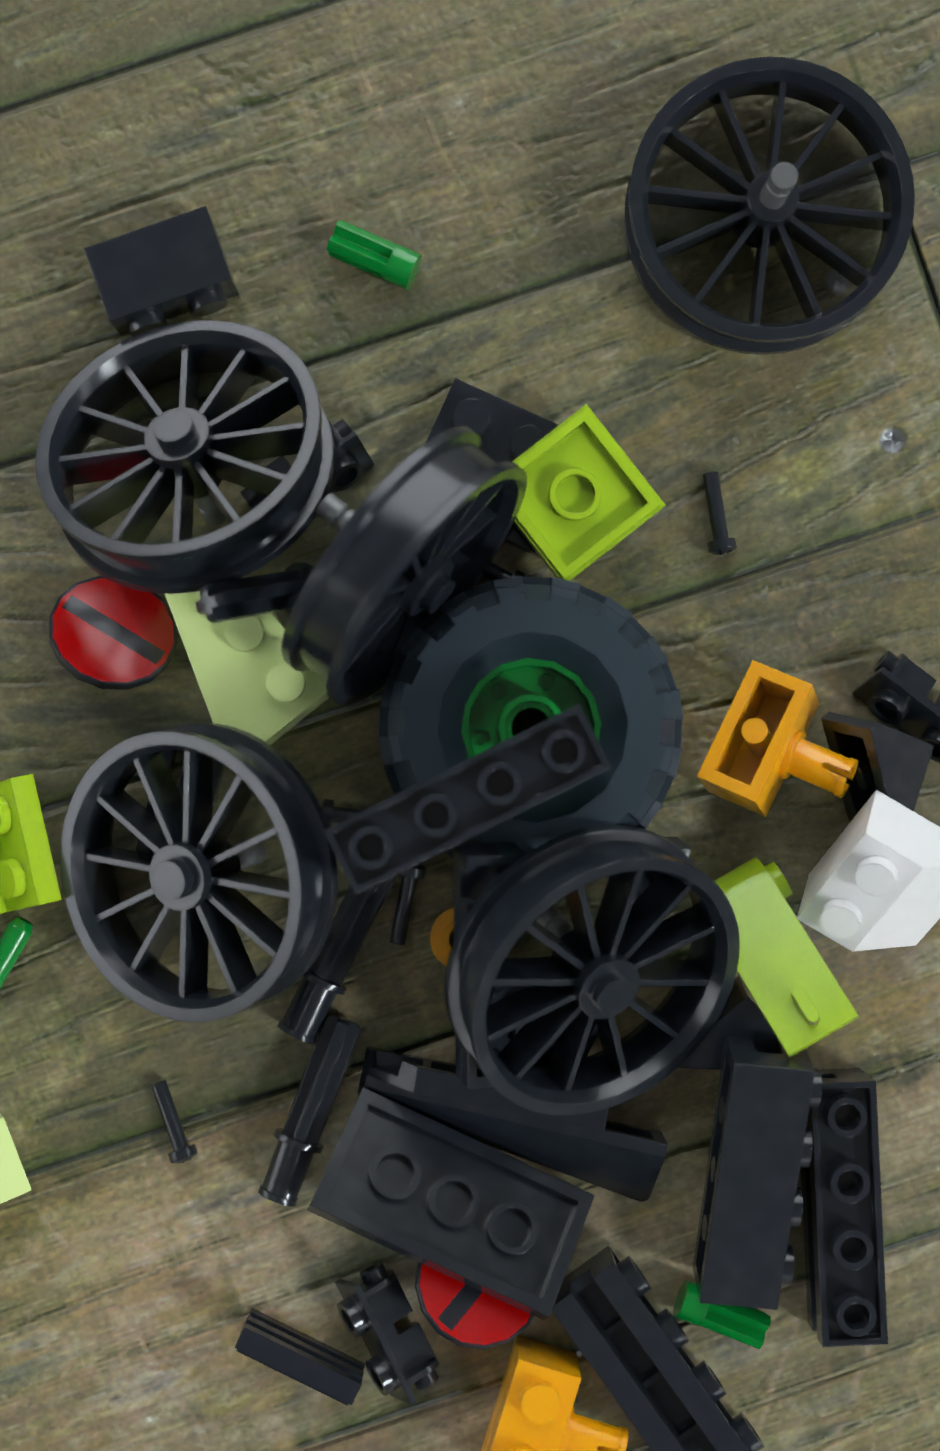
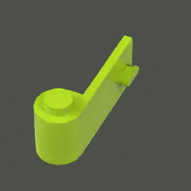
M754 857L714 880L728 898L738 924L740 947L737 973L789 1058L858 1019L859 1015L785 900L793 895L775 862L764 866L757 857ZM807 1020H808L809 1022H811V1023H815V1022H817L818 1020H819V1022H818L817 1024H815V1025H811V1024H809V1023L807 1022Z

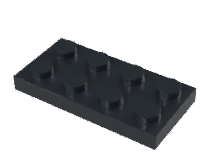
M362 1088L307 1211L541 1320H545L550 1317L595 1195L366 1088Z

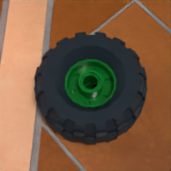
M518 576L493 580L492 582L464 591L444 603L415 629L399 651L387 677L380 705L379 741L383 767L393 794L396 795L513 737L512 721L520 712H535L545 721L580 704L611 768L459 844L514 842L527 854L551 839L588 827L626 825L646 829L663 805L673 779L676 777L682 752L683 712L679 689H677L667 663L668 660L654 637L632 616V613L610 597L603 596L579 583L554 577ZM454 846L443 852L453 858Z

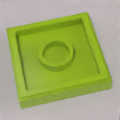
M587 404L512 461L519 465L527 475L526 492L514 520V525L558 579L567 581L574 579L666 506Z

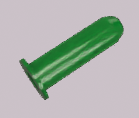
M19 916L9 922L0 938V989L32 935L33 924Z

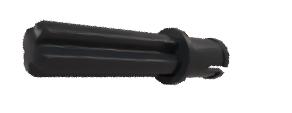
M306 562L291 564L282 572L244 577L233 582L227 580L206 583L200 588L201 600L196 602V609L199 614H205L211 623L291 610L316 566Z
M395 875L356 895L350 885L333 919L327 940L320 954L309 970L303 975L304 978L283 1019L277 1025L282 1031L298 1040L314 1044L317 1038L316 1035L336 995H344L347 989L342 984L395 881Z
M331 1014L324 1019L283 1128L275 1130L274 1136L278 1139V1143L264 1182L258 1190L261 1196L273 1202L295 1207L299 1191L307 1175L314 1153H322L324 1146L319 1140L361 1032L360 1026L354 1021Z

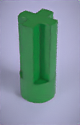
M341 219L336 223L334 233L330 237L326 248L329 251L328 255L405 290H408L412 285L422 259V254L395 244Z
M685 1280L681 1285L673 1309V1317L698 1327H704L757 1349H760L764 1344L765 1332L770 1327L771 1316L755 1308L700 1303L696 1283Z

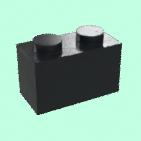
M206 206L84 248L108 319L121 336L131 333L133 337L145 331L168 325V319L191 312V315L194 317L213 314L227 306L226 299L239 295L215 224Z

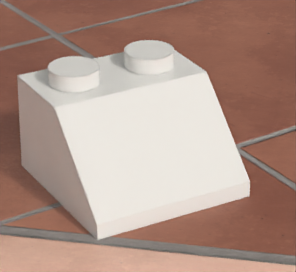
M875 790L809 873L797 919L852 952L917 945L940 919V827L880 791Z

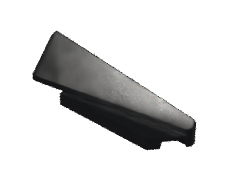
M368 1046L366 1048L358 1094H360L362 1088H366L491 1147L639 1202L649 1199L668 1148V1143L661 1131L608 1121L609 1108L578 1115L537 1113L509 1101L494 1086L467 1089L456 1076V1064Z

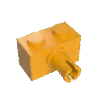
M752 660L697 777L709 793L766 817L783 780L787 779L790 775L834 793L836 797L842 798L849 788L846 780L847 778L853 780L858 760L852 757L848 758L806 740V732L820 705L813 684Z
M517 1335L481 1451H626L629 1429L574 1413L573 1405L581 1382L577 1353Z

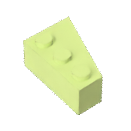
M200 591L165 594L213 724L238 728L271 745L329 698L326 693V682L312 670L296 671L284 661L281 647L286 626L275 613L211 623L205 614H199L196 609V602L201 600Z

